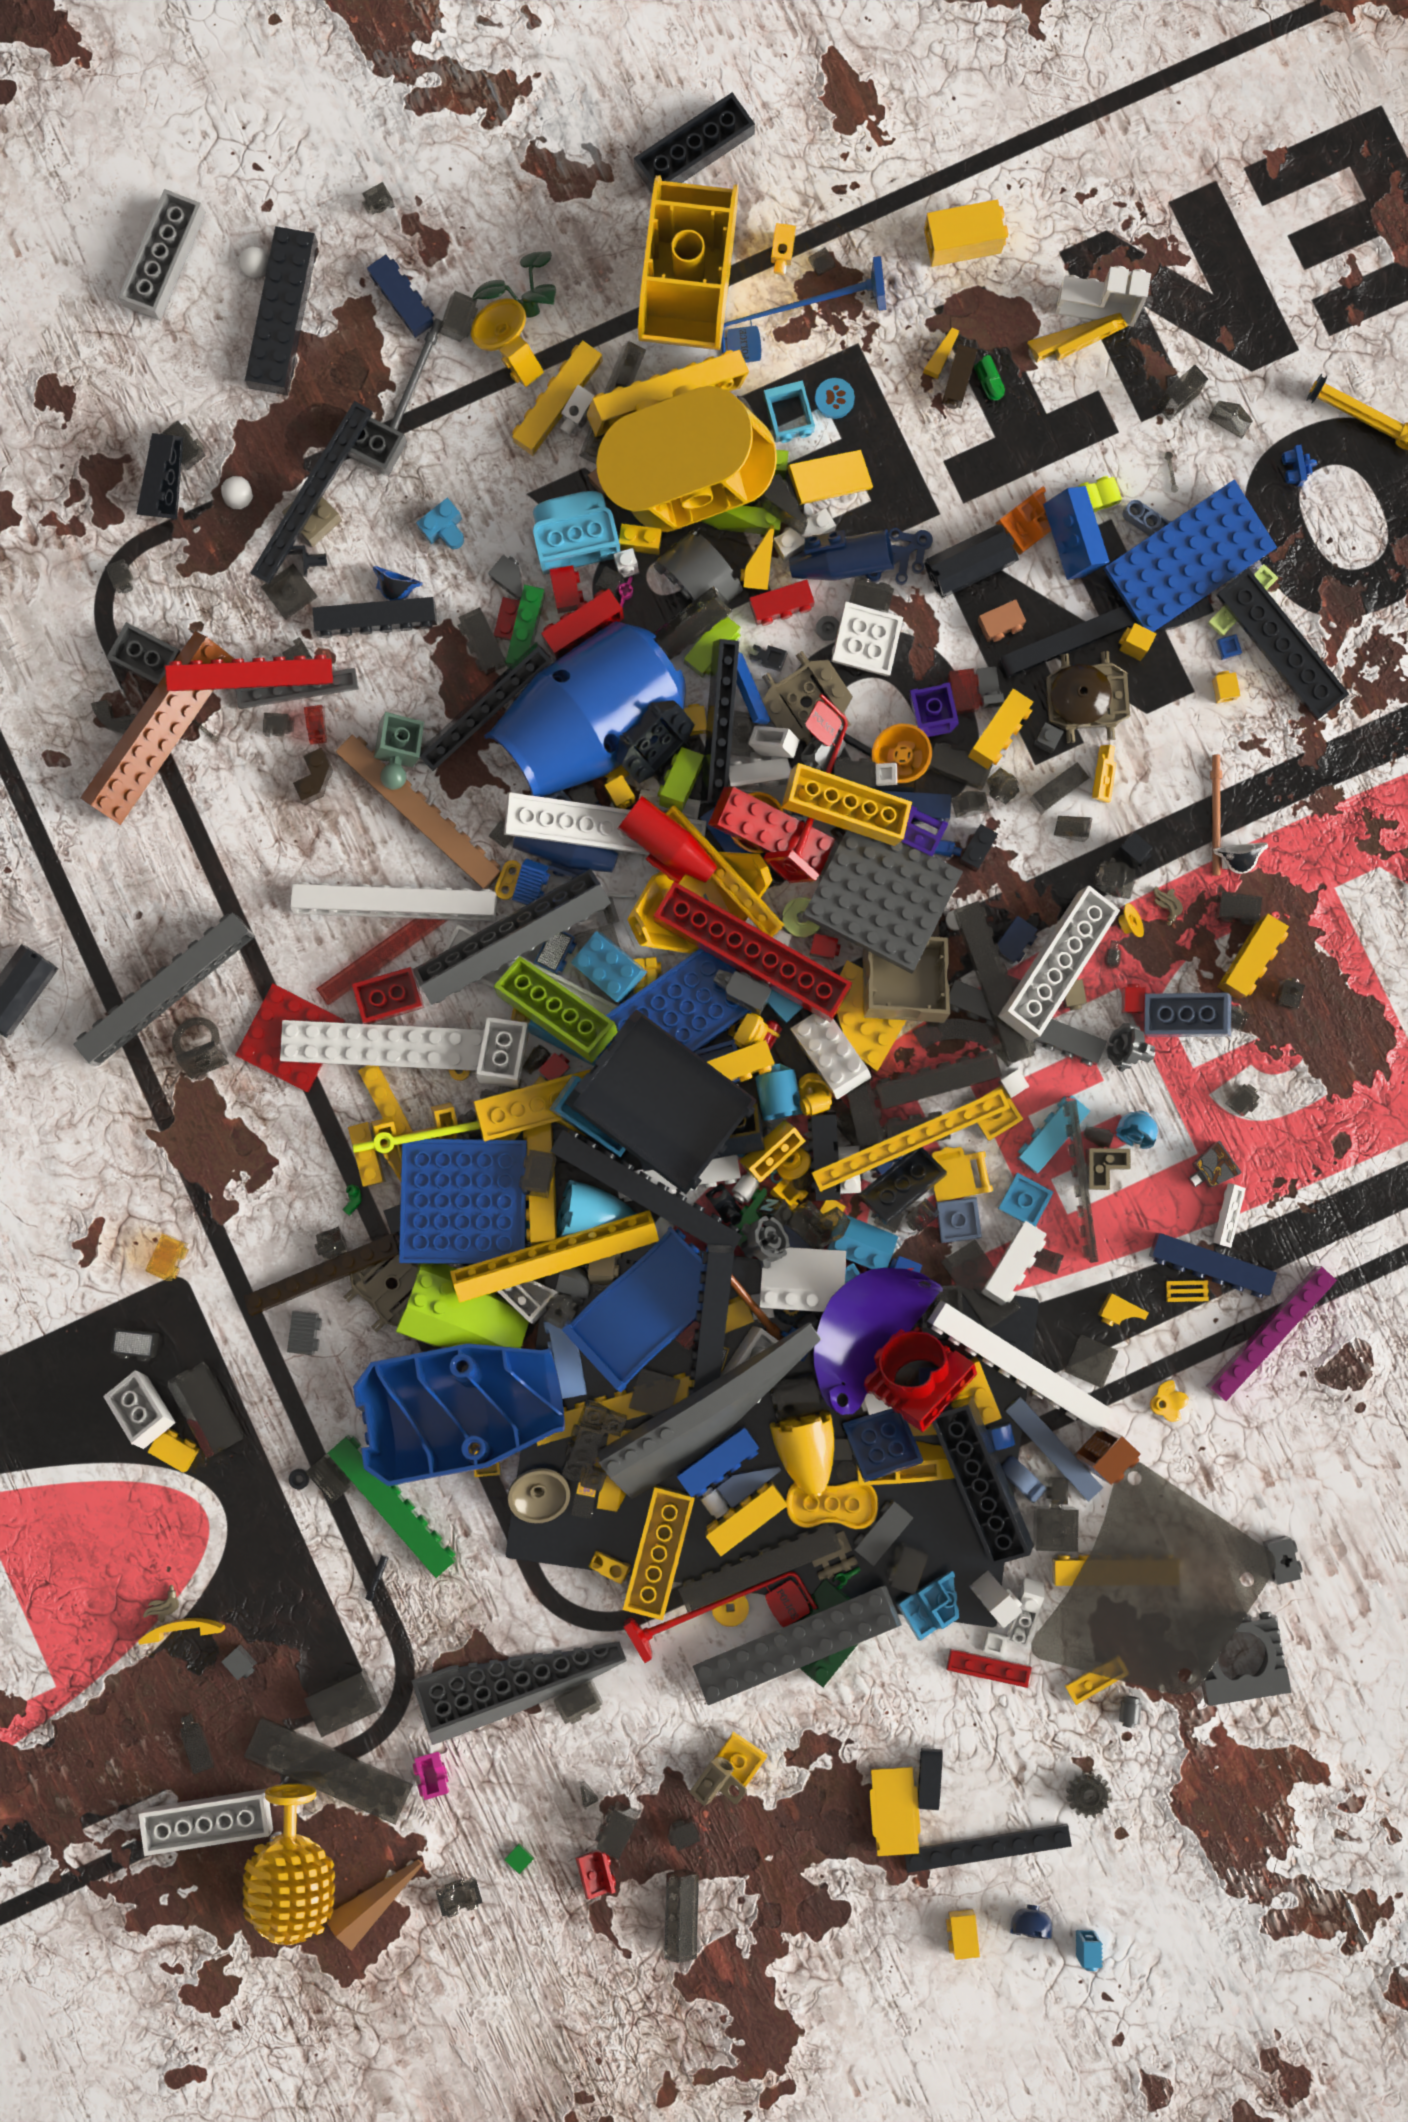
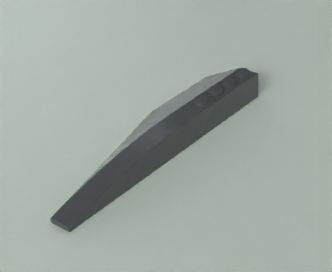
M807 1323L599 1450V1464L610 1479L631 1499H634L701 1458L821 1340L820 1336L811 1323Z

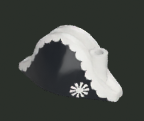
M1249 843L1215 848L1213 852L1221 857L1222 869H1230L1235 873L1243 874L1255 867L1260 854L1268 848V844Z

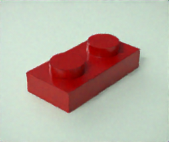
M502 598L493 635L495 638L511 641L520 604L519 600Z

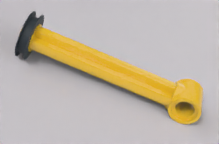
M1320 374L1313 383L1306 401L1310 399L1312 404L1318 398L1391 436L1396 440L1397 446L1408 450V422L1402 424L1325 383L1327 376L1323 378L1322 374Z

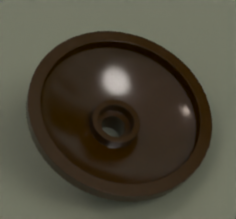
M1076 664L1065 668L1057 675L1052 684L1050 696L1054 710L1062 719L1072 724L1086 725L1097 721L1106 713L1111 703L1112 690L1107 677L1099 669L1086 664ZM1080 689H1086L1087 694H1081Z

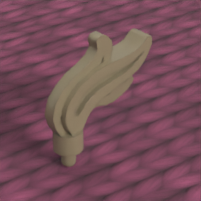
M1155 887L1153 893L1157 899L1154 901L1159 907L1169 910L1170 914L1167 918L1169 920L1167 925L1171 926L1177 916L1182 913L1183 906L1174 895L1175 889H1170L1166 894L1161 892L1158 887Z
M173 1585L169 1586L170 1591H168L167 1600H154L148 1604L151 1607L144 1612V1618L149 1615H158V1620L164 1622L165 1616L172 1614L178 1609L179 1600L176 1597V1590H174Z

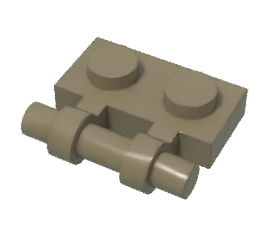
M844 1531L806 1547L814 1567L820 1564L823 1565L824 1570L817 1573L820 1581L827 1577L828 1579L833 1578L834 1574L843 1570L848 1571L852 1566L858 1564L855 1556L847 1559L845 1553L852 1551V1548ZM839 1556L841 1562L830 1567L828 1561Z

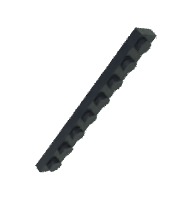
M1068 1824L919 1847L918 1854H904L907 1873L1072 1847L1069 1826Z

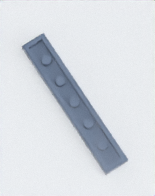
M1020 1396L1005 1409L1007 1414L1088 1502L1103 1489L1102 1485Z

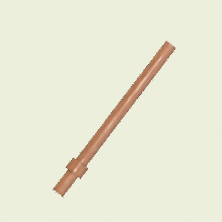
M1219 754L1212 755V771H1210V780H1212V876H1221V857L1213 852V849L1221 847L1220 780L1222 779V770H1220Z

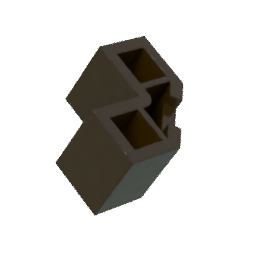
M322 748L303 756L311 775L293 782L304 805L324 797L326 786L333 773V768Z

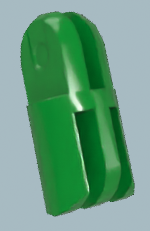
M986 355L974 365V369L987 397L997 401L1003 397L1005 388L993 359L990 355Z

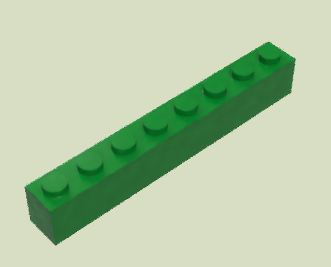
M349 1435L346 1436L327 1454L431 1574L437 1578L456 1561L454 1557L456 1555L455 1551L449 1545L446 1547L441 1542L443 1539L436 1530L432 1531L428 1527V1520L422 1514L418 1515L415 1512L414 1504L408 1498L405 1500L400 1494L402 1491L397 1485L387 1486L364 1469L362 1450L360 1448L361 1443L354 1436L352 1438Z

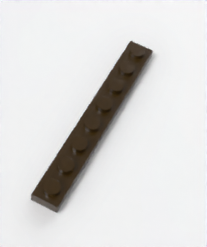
M389 1234L245 1295L244 1299L249 1315L254 1316L399 1255L400 1249L395 1235Z

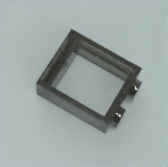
M1196 365L1192 366L1165 390L1156 407L1171 421L1200 395L1209 379Z

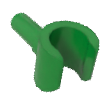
M857 1567L849 1573H839L832 1582L840 1580L842 1584L837 1589H842L847 1580L861 1570Z

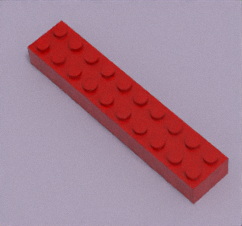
M676 882L672 884L653 915L654 922L735 969L747 973L756 981L767 983L769 988L830 1023L851 990L852 982Z

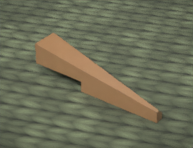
M419 1859L415 1860L412 1864L400 1869L389 1878L382 1880L334 1910L331 1918H327L326 1923L335 1937L352 1951L422 1867L423 1863Z

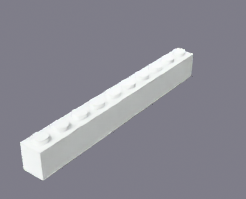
M300 882L299 884H292L290 907L294 914L496 922L497 895L496 892L490 889L472 891L469 888L452 890L451 888L442 887L438 890L430 887L412 889L409 886L392 888L388 885L371 887L367 884H361L358 887L344 883L339 884V886H332L328 883L311 885L307 882Z
M940 1300L927 1321L933 1325L931 1329L940 1335L943 1332L950 1336L948 1340L959 1346L962 1343L967 1346L965 1351L975 1357L977 1354L984 1357L982 1362L990 1367H993L994 1364L1000 1368L998 1372L1009 1378L1012 1375L1017 1378L1015 1383L1025 1389L1027 1386L1034 1389L1032 1393L1040 1399H1043L1044 1396L1050 1400L1048 1404L1059 1410L1062 1407L1067 1410L1065 1415L1075 1421L1077 1418L1083 1421L1082 1425L1087 1429L1093 1431L1095 1428L1101 1432L1111 1416L1112 1409L947 1303Z

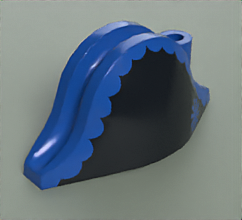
M373 566V571L378 578L376 589L380 590L382 595L390 601L405 599L414 588L420 587L423 582Z

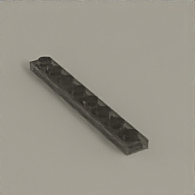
M1074 1098L1065 1099V1104L1062 1108L1064 1117L1068 1119V1125H1065L1067 1137H1070L1071 1145H1068L1069 1156L1073 1157L1074 1165H1071L1072 1177L1076 1178L1074 1194L1079 1199V1205L1076 1206L1078 1218H1081L1082 1225L1079 1226L1080 1236L1084 1238L1085 1243L1082 1246V1254L1090 1263L1098 1262L1077 1101Z

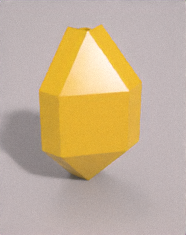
M719 852L761 898L772 882L768 866L761 855ZM659 872L651 876L627 918L628 923L640 946L690 954L700 948L654 922L653 915L674 883L663 872ZM685 874L679 882L681 886L704 898L703 895L706 893L709 902L743 921L747 920L748 916L712 877L704 883Z

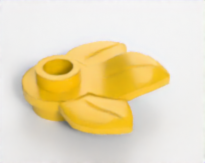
M1168 1380L1158 1387L1157 1395L1153 1396L1150 1401V1408L1155 1414L1163 1415L1167 1421L1181 1420L1179 1410L1187 1405L1189 1397L1183 1392L1175 1391L1174 1381ZM1160 1401H1162V1403H1163V1407H1162V1408L1159 1407V1402H1160Z

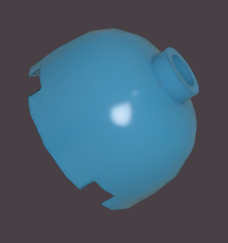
M1145 1111L1129 1112L1120 1119L1116 1128V1135L1122 1142L1130 1146L1136 1143L1140 1145L1141 1149H1149L1155 1144L1158 1126L1149 1113Z

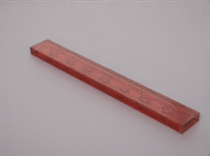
M413 919L316 988L329 1006L353 989V983L366 980L448 920Z

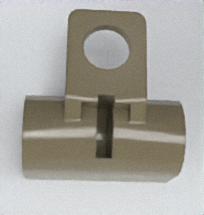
M717 1757L709 1763L689 1793L703 1806H706L713 1800L717 1792L720 1791L736 1805L743 1798L747 1789L731 1774L734 1770L732 1764L723 1757ZM731 1785L738 1787V1796L731 1795L729 1791Z

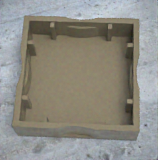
M930 937L912 974L863 949L864 1017L944 1023L950 1015V993L947 980L949 965L948 938Z

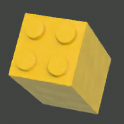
M998 199L927 213L924 234L931 267L1002 253L1003 247L1006 245V238H1008L1007 225H1003L1004 209L1003 206H999Z

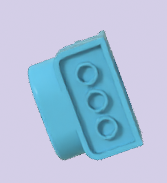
M584 491L546 500L534 507L535 525L533 527V534L543 575L550 574V569L571 565L576 568L614 559L613 554L621 552L613 514L609 508H606L604 496L600 492Z

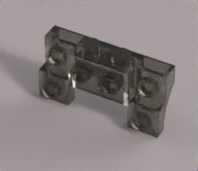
M586 1399L578 1423L573 1425L571 1443L568 1442L566 1445V1457L560 1474L565 1479L580 1482L582 1487L601 1492L607 1473L604 1469L593 1465L604 1433L621 1437L627 1415L608 1409L599 1402Z

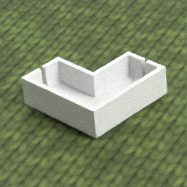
M1123 266L1110 267L1104 282H1099L1095 278L1081 279L1076 275L1064 276L1058 291L1055 314L1097 320L1121 313L1127 326L1134 327L1148 297L1151 273H1147L1143 269H1135L1131 272Z

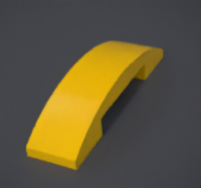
M203 1618L178 1619L156 1627L138 1640V1643L141 1645L160 1642L164 1639V1632L200 1627V1635L221 1633L225 1630V1625Z

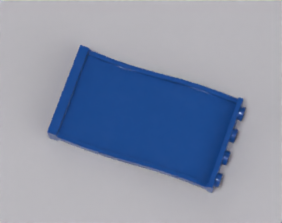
M670 1226L662 1238L641 1259L609 1285L569 1325L567 1324L562 1329L568 1338L619 1392H622L627 1387L626 1385L653 1357L695 1321L696 1310H700V1303H698L697 1298L698 1291H702L700 1271H704L705 1264H702V1259L697 1255L700 1251L692 1242L688 1245L684 1241L686 1236L678 1228L674 1230Z

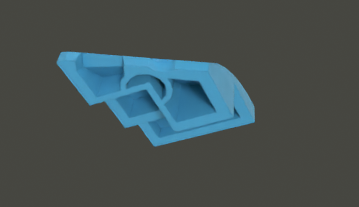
M953 1571L930 1582L896 1604L918 1641H921L937 1629L946 1628L959 1618V1610L956 1604L957 1592L954 1587L955 1574Z

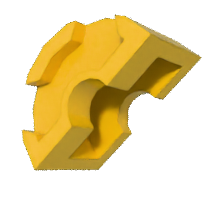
M803 1176L793 1180L783 1178L772 1189L770 1194L791 1213L798 1205L796 1201L799 1200L801 1202L808 1195L806 1190L811 1183Z

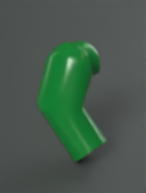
M349 1185L346 1188L349 1202L342 1210L349 1216L362 1202L361 1190L356 1185Z

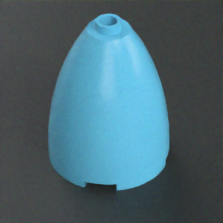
M569 1180L563 1192V1197L566 1198L563 1199L561 1210L559 1209L557 1236H559L558 1238L637 1213L623 1201L604 1190L585 1183Z

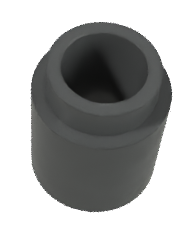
M1125 1695L1123 1700H1121L1119 1722L1123 1723L1122 1726L1135 1728V1725L1140 1724L1142 1707L1140 1698Z

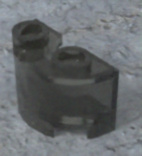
M474 1877L464 1881V1878L445 1884V1888L436 1890L442 1917L447 1916V1918L456 1916L459 1914L458 1910L462 1908L470 1911L478 1908V1904L483 1903L477 1880Z

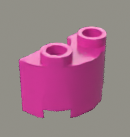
M439 1752L414 1758L413 1770L415 1776H420L421 1784H418V1791L420 1797L423 1796L424 1800L449 1793L447 1771L444 1762H441V1754Z

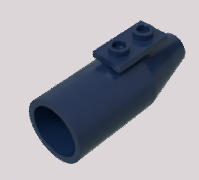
M882 529L845 537V531L841 530L806 537L804 552L789 558L791 576L795 579L836 581L893 570L894 557L888 530Z
M515 836L513 842L514 849L550 861L549 869L553 870V874L561 877L567 875L572 877V879L589 869L612 873L619 853L610 849Z

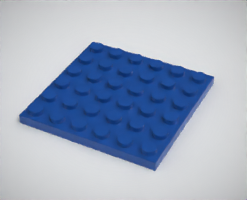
M424 1139L403 1143L399 1263L476 1264L525 1249L527 1140Z

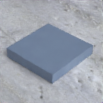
M977 1197L936 1202L941 1243L982 1238Z

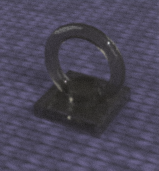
M194 1017L184 1021L175 1030L172 1038V1047L177 1055V1062L191 1079L229 1064L227 1056L218 1046L220 1034L217 1026L211 1020L204 1017ZM195 1025L207 1027L211 1032V1042L197 1046L187 1052L181 1048V1037L188 1028Z

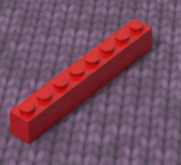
M314 655V659H306V656H293L294 660H285V657H273V661H265V658H252V662H244L243 658L231 659L232 663H223V659L211 660V664H203L202 660L190 661V665H182L181 661L169 662L168 666H165L167 692L332 684L331 658L326 659V655Z

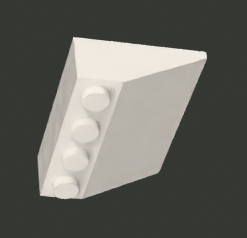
M787 1248L785 1249L787 1251L786 1256L771 1262L770 1268H762L760 1308L824 1312L830 1298L845 1284L846 1251Z

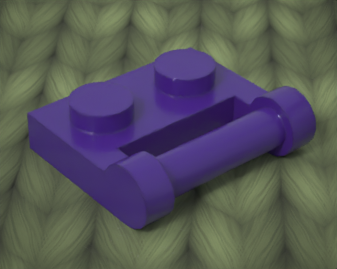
M911 805L904 838L901 842L933 856L948 826V822L943 820L941 822ZM913 817L938 829L936 835L912 824Z

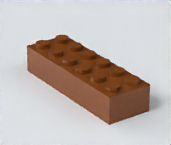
M1103 1427L1101 1432L1097 1430L1074 1454L1091 1473L1110 1485L1119 1483L1125 1476L1123 1474L1128 1467L1133 1468L1140 1459L1138 1457L1141 1455L1122 1435Z

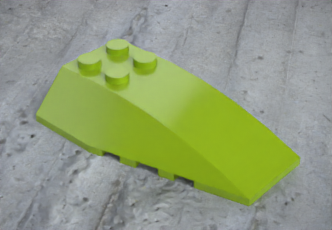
M446 1264L418 1265L415 1274L416 1279L406 1308L401 1314L396 1333L435 1347L478 1344L521 1348L529 1322L508 1301L493 1292L459 1303L450 1271L457 1268Z

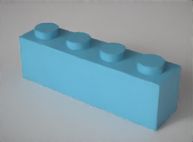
M1072 1095L1068 1098L1064 1096L1057 1104L1059 1109L1055 1113L1050 1112L1044 1119L1046 1124L1042 1129L1038 1127L1031 1135L1033 1138L1029 1144L1024 1143L1018 1150L1020 1155L1017 1159L1035 1174L1041 1171L1090 1113V1110Z

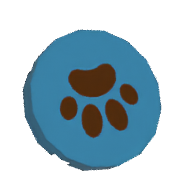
M827 379L816 390V407L827 418H842L851 411L854 405V390L843 379Z

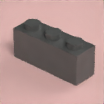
M894 1500L890 1503L887 1501L882 1506L880 1516L867 1527L869 1529L864 1535L860 1533L853 1542L855 1544L854 1550L873 1566L913 1519L912 1515Z

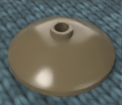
M539 1468L522 1473L512 1482L508 1491V1503L511 1511L519 1519L529 1523H544L557 1518L565 1511L570 1501V1489L567 1481L562 1475L550 1469Z

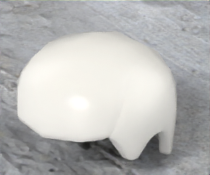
M252 246L246 248L239 258L240 269L246 276L251 278L264 276L267 270L269 254L259 247Z
M232 476L226 479L221 486L223 500L232 509H242L248 506L253 499L251 486L242 476Z

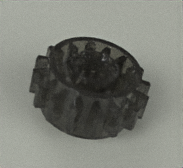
M1082 1771L1080 1776L1075 1774V1779L1068 1781L1071 1785L1070 1788H1066V1792L1070 1794L1066 1797V1800L1072 1802L1069 1805L1070 1808H1076L1075 1813L1078 1816L1083 1813L1084 1818H1087L1088 1815L1096 1818L1098 1813L1103 1815L1102 1810L1109 1808L1107 1802L1112 1801L1111 1796L1108 1795L1112 1790L1110 1787H1106L1108 1785L1107 1780H1102L1101 1774L1095 1776L1093 1771H1090L1089 1774ZM1087 1790L1094 1791L1090 1799L1084 1798V1793Z

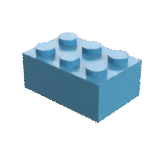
M598 931L592 935L571 961L577 969L615 1002L623 1003L647 973L643 967L613 941Z

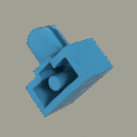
M448 497L416 522L418 529L430 544L441 538L449 548L454 550L460 548L464 543L463 533L456 526L462 520L461 514Z

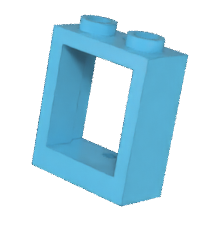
M803 380L764 390L763 398L775 442L787 443L792 438L799 436L800 438H806L814 433L815 424ZM799 396L807 425L779 432L772 403Z

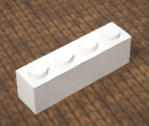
M1025 1221L1018 1229L981 1293L1001 1306L1006 1302L1010 1303L1016 1294L1013 1291L1016 1285L1020 1286L1026 1277L1023 1274L1026 1268L1030 1269L1034 1264L1036 1258L1033 1256L1036 1251L1040 1252L1044 1247L1046 1233Z

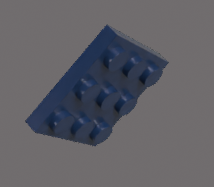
M893 1408L842 1423L843 1431L864 1483L923 1463V1458L908 1422L904 1420L902 1414L896 1413Z

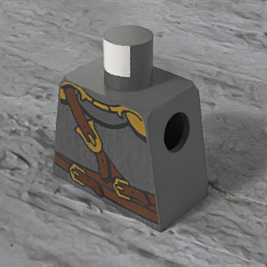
M1215 1141L1192 1163L1197 1172L1188 1177L1194 1187L1203 1182L1208 1187H1214L1240 1175L1242 1172L1222 1143Z

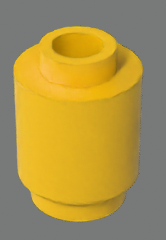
M823 1090L804 1096V1099L800 1100L803 1114H809L810 1116L830 1109V1105H832L830 1095Z

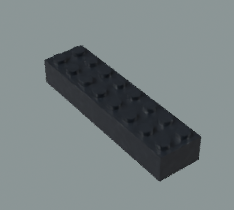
M275 226L245 376V382L249 389L282 395L289 394L318 247L315 233Z
M973 1396L951 1402L932 1424L991 1566L1030 1556L1034 1544Z

